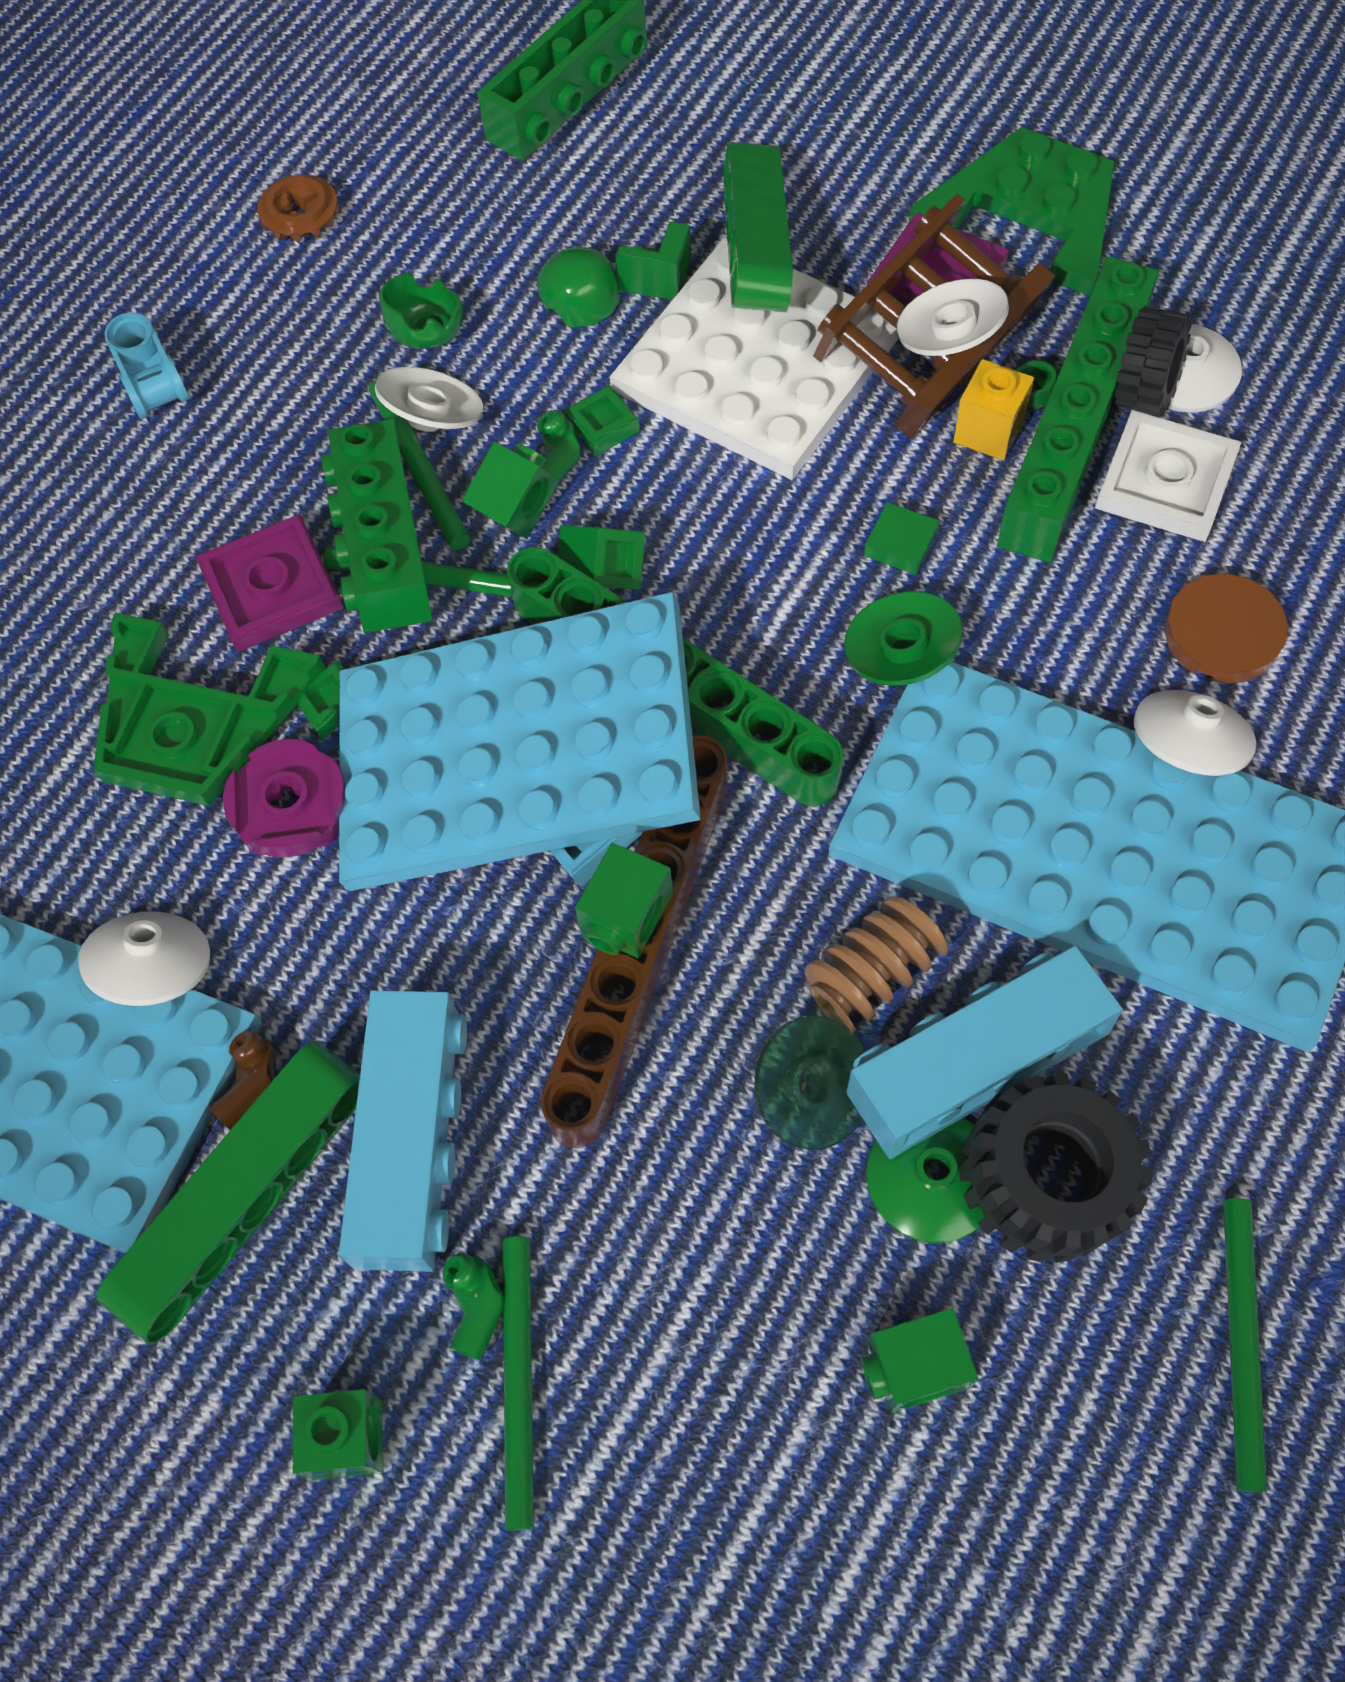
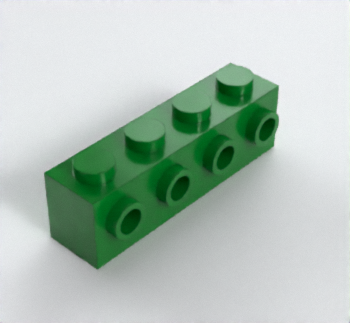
M581 0L477 91L486 141L521 161H524L539 146L545 144L555 131L571 117L578 114L588 101L603 88H606L633 60L638 59L644 50L647 49L644 0Z
M394 419L328 429L331 453L321 454L327 487L337 486V492L327 494L334 528L342 526L344 528V533L334 535L340 569L350 568L351 576L340 577L347 612L359 611L364 633L433 621Z

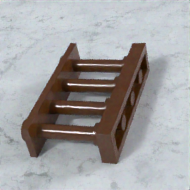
M956 194L941 210L936 205L932 206L917 224L914 230L917 235L845 309L839 304L835 305L817 329L823 336L813 357L819 362H822L841 343L903 396L900 401L907 407L895 426L911 440L976 371L981 360H986L1035 307L1055 277L1041 263H1038L1024 279L1018 274L1011 277L955 230L951 225L965 201L959 194ZM938 244L978 279L987 280L1000 286L1006 293L1009 311L1002 326L982 343L954 354L929 356L935 361L933 368L937 372L928 380L923 375L918 378L915 377L856 326L874 309L897 329L899 317L906 307L889 292L905 276L924 292L947 283L945 279L921 260Z

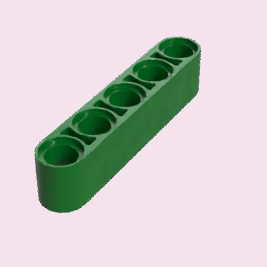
M729 141L724 165V200L732 308L787 312L792 291L793 266L780 147Z
M319 1041L310 1042L302 1047L111 1269L97 1291L96 1300L147 1345H153L170 1334L355 1112L361 1072Z

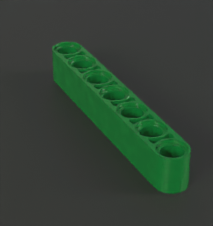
M529 547L522 549L514 554L508 562L507 576L514 606L517 613L532 625L569 617L579 612H590L628 603L543 548ZM531 580H544L542 585L535 587L525 585ZM683 638L692 732L699 736H708L717 740L728 756L799 803L806 806H820L827 804L835 798L840 789L843 750L840 742L815 723ZM715 701L729 704L727 707L720 709L707 706ZM762 732H768L776 735L777 738L763 741L754 736ZM809 764H819L827 770L817 774L809 773L803 770L802 767Z

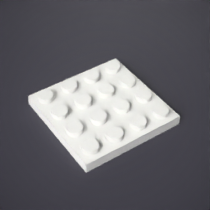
M724 237L609 378L610 386L618 395L793 480L874 371L841 343L822 362L813 357L823 336L817 331L822 320L835 305L839 304L845 309L855 297L793 269L792 291L787 312L732 308L727 238ZM874 309L856 326L887 353L899 338L897 329Z

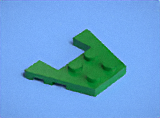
M1021 127L916 202L910 209L909 222L916 213L925 215L934 205L941 210L956 194H959L965 201L953 221L952 227L958 229L972 207L975 206L1066 241L1050 267V272L1055 275L1052 282L1091 296L1099 273L1114 161Z
M115 612L110 629L115 637L113 655H107L105 674L109 678L107 704H101L93 771L102 782L210 806L224 790L226 781L233 770L237 774L239 773L241 768L250 760L248 754L263 745L298 704L299 698L310 690L311 684L326 667L319 655L271 645L248 696L151 676L150 674L168 639L169 633L162 622Z

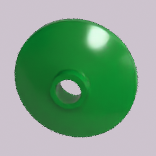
M917 591L900 592L882 597L863 608L851 621L846 631L844 648L851 667L866 680L890 686L908 685L932 677L954 659L962 643L963 629L955 608L941 597Z
M962 1118L890 1160L878 1141L875 1140L867 1161V1187L876 1210L884 1221L897 1232L916 1241L942 1244L963 1239L980 1228L977 1223L985 1217L980 1206L969 1210L964 1195L973 1188L971 1181H960V1166L969 1158L968 1155L962 1153L965 1139L975 1130L973 1128L974 1124ZM931 1159L942 1161L948 1168V1176L943 1180L929 1178L924 1172V1163Z

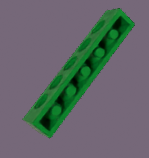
M1109 256L1106 257L1006 503L997 547L1048 563L1052 562L1115 399V390L1119 382H1116L1117 375L1122 367L1120 361L1123 352L1127 348L1126 340L1128 334L1132 333V324L1135 317H1138L1139 310L1144 306L1149 307L1160 270Z

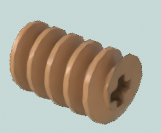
M892 896L884 900L881 904L880 913L872 912L863 918L862 929L853 928L844 934L843 945L833 944L825 949V962L814 960L806 965L805 976L811 995L827 1019L846 1036H853L856 1033L855 1027L848 1015L852 1011L865 1020H871L875 1017V1012L868 1000L869 996L873 995L885 1004H890L894 1001V995L887 983L889 979H892L903 988H909L913 984V978L906 967L908 963L922 972H928L932 968V962L925 951L927 947L940 956H946L948 953L946 939L939 927L917 906L903 898Z

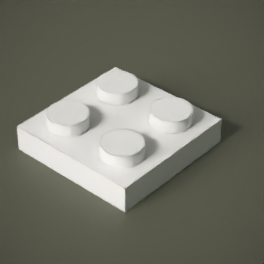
M1132 410L1099 493L1095 509L1206 542L1241 442Z

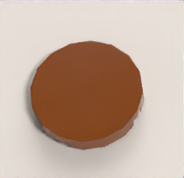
M1227 573L1205 575L1184 585L1170 604L1164 627L1168 648L1182 667L1195 675L1198 670L1203 674L1212 676L1210 681L1224 684L1247 682L1267 672L1283 650L1288 631V623L1283 606L1268 589L1249 578Z

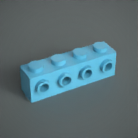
M1076 945L1055 957L1050 951L1036 956L1019 971L1020 977L1002 987L997 982H991L982 986L964 1002L966 1007L946 1018L942 1012L932 1014L911 1029L909 1032L910 1038L890 1049L886 1043L876 1045L854 1061V1069L851 1070L846 1093L889 1160L999 1098L1010 1087H1018L1024 1079L1039 1075L1110 1034L1123 1008Z
M370 991L339 1257L353 1269L434 1272L436 1252H445L449 1236V1215L447 1210H440L442 1185L452 1183L455 1171V1147L453 1143H447L449 1118H458L461 1107V1082L459 1078H453L455 1054H464L467 1043L466 1016L459 1015L449 992Z

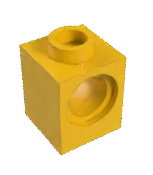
M982 359L960 399L953 443L1005 461L1025 422L1034 377Z

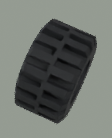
M1052 1073L1044 1082H1042L1039 1075L1024 1079L1016 1089L1013 1086L1010 1087L987 1109L973 1125L975 1130L965 1139L962 1153L968 1155L969 1158L960 1166V1181H971L973 1187L964 1195L969 1210L980 1206L985 1217L977 1224L987 1235L995 1229L1000 1231L1004 1237L999 1246L1013 1253L1023 1246L1027 1248L1026 1259L1042 1262L1053 1255L1056 1263L1070 1261L1080 1254L1084 1256L1123 1233L1133 1224L1130 1219L1142 1212L1148 1198L1140 1192L1152 1185L1153 1169L1141 1165V1161L1151 1155L1148 1139L1137 1141L1133 1131L1141 1126L1133 1112L1124 1117L1116 1109V1106L1122 1101L1112 1091H1108L1103 1097L1094 1093L1097 1082L1081 1077L1072 1086L1069 1085L1067 1073ZM1026 1137H1048L1058 1141L1071 1151L1077 1159L1083 1174L1084 1188L1080 1202L1057 1200L1047 1195L1034 1183L1024 1162L1023 1149Z

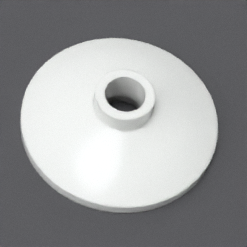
M961 279L938 285L916 297L903 310L897 323L899 339L908 350L927 356L949 355L970 349L991 337L1002 326L1009 311L1008 299L1000 286L987 280Z
M1192 324L1189 332L1191 334L1190 342L1186 347L1188 352L1181 368L1182 375L1180 381H1177V390L1174 398L1171 397V405L1169 407V410L1177 412H1203L1222 405L1234 394L1242 375L1241 360L1232 344L1217 332Z
M398 367L382 372L376 380L375 393L379 401L393 413L408 420L409 424L418 430L433 432L439 428H464L475 424L481 418L483 403L479 395L465 383L444 373L417 367Z
M1185 690L1156 692L1140 702L1134 715L1135 731L1142 743L1158 758L1174 767L1191 773L1209 776L1233 774L1244 769L1250 763L1256 751V738L1246 720L1226 704L1200 693Z
M164 912L131 913L106 922L88 936L80 949L79 970L85 985L93 993L107 1001L128 1006L155 1005L182 996L201 981L209 967L210 948L204 933L194 923L185 918Z

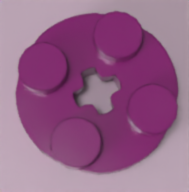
M284 739L266 743L249 753L248 757L251 761L245 764L238 774L233 770L227 779L223 793L225 815L234 831L251 852L257 855L272 857H293L308 853L317 847L328 846L338 838L339 816L345 803V781L338 764L331 757L329 758L326 754L319 752L315 745L297 739ZM292 787L295 794L300 796L298 801L288 808L281 809L279 805H272V800L281 798L283 789Z

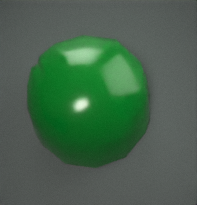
M571 246L553 254L538 274V294L546 311L550 313L554 310L568 327L577 328L594 325L610 316L620 302V291L613 266L608 258L597 250L583 246Z
M402 273L387 280L378 292L383 321L388 334L400 345L408 348H438L454 339L464 320L459 295L445 288L440 279H435L431 286L426 287L420 285L412 273Z

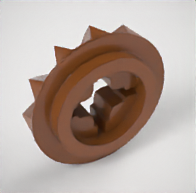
M293 175L278 180L263 192L257 207L258 215L265 231H272L278 241L291 236L298 244L305 235L311 234L319 238L320 228L333 227L334 215L340 211L337 195L333 187L327 181L312 175ZM294 203L297 208L300 207L303 211L307 212L299 215L296 211H292L291 204Z

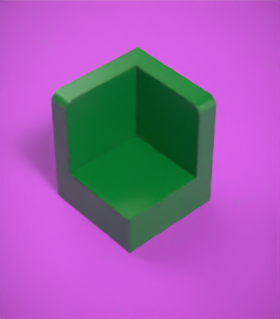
M670 221L660 250L640 246H619L615 256L619 291L673 300L684 287L692 264L690 225Z
M560 525L558 557L604 587L641 590L645 532Z

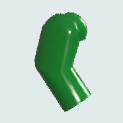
M550 410L539 418L537 429L543 435L542 441L546 451L545 458L547 461L543 469L560 482L578 461L581 448L572 422L566 420L561 411Z
M458 1253L446 1262L442 1272L445 1285L452 1289L464 1313L449 1348L461 1355L481 1362L503 1311L504 1295L490 1265L479 1256Z

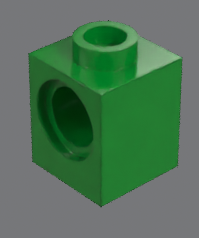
M494 441L462 502L523 538L528 539L559 480L543 469L547 459L521 443H517L515 449L511 451Z
M611 842L575 906L580 931L584 934V939L591 946L606 954L618 955L622 951L639 959L673 896L670 867Z
M954 1308L871 1333L867 1344L870 1354L860 1357L865 1379L873 1399L885 1397L890 1414L971 1389L979 1379Z
M366 1389L293 1396V1474L313 1481L384 1474L383 1400Z

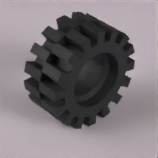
M1147 306L1139 310L1138 317H1135L1132 324V333L1128 334L1126 340V351L1123 352L1120 361L1122 367L1117 375L1116 382H1119L1115 390V397H1117L1115 404L1118 408L1159 417L1165 415L1166 410L1168 411L1171 405V397L1174 398L1176 393V384L1178 380L1180 381L1182 375L1181 368L1188 352L1186 347L1190 342L1191 334L1189 332L1192 327L1190 314Z

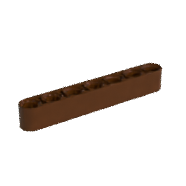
M697 735L692 737L695 769H705L713 772L709 777L697 779L701 820L691 822L694 826L683 832H675L667 827L644 831L635 850V853L670 867L671 875L675 877L674 881H672L673 896L654 929V936L648 940L639 959L622 951L618 955H609L597 949L542 1092L541 1107L549 1130L557 1142L566 1147L582 1148L590 1146L600 1138L606 1127L727 796V756L722 745L717 740L708 736ZM627 983L635 988L628 998L621 1001H611L603 997L606 989L613 984ZM602 1040L613 1045L612 1051L604 1059L590 1061L580 1056L584 1047L590 1042ZM580 1099L591 1104L587 1116L580 1121L570 1123L558 1118L559 1110L568 1101Z

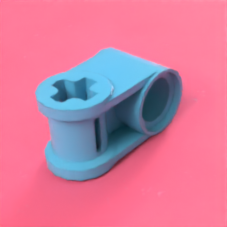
M132 312L120 314L113 318L106 326L105 339L121 372L119 374L120 379L139 418L142 420L148 417L149 410L173 400L179 399L182 402L190 400L170 355H166L148 318L140 313Z

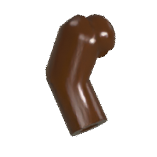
M244 1031L232 1040L229 1054L236 1061V1084L209 1107L229 1130L234 1127L275 1079L276 1052L271 1042L267 1039H262L259 1033L255 1031Z

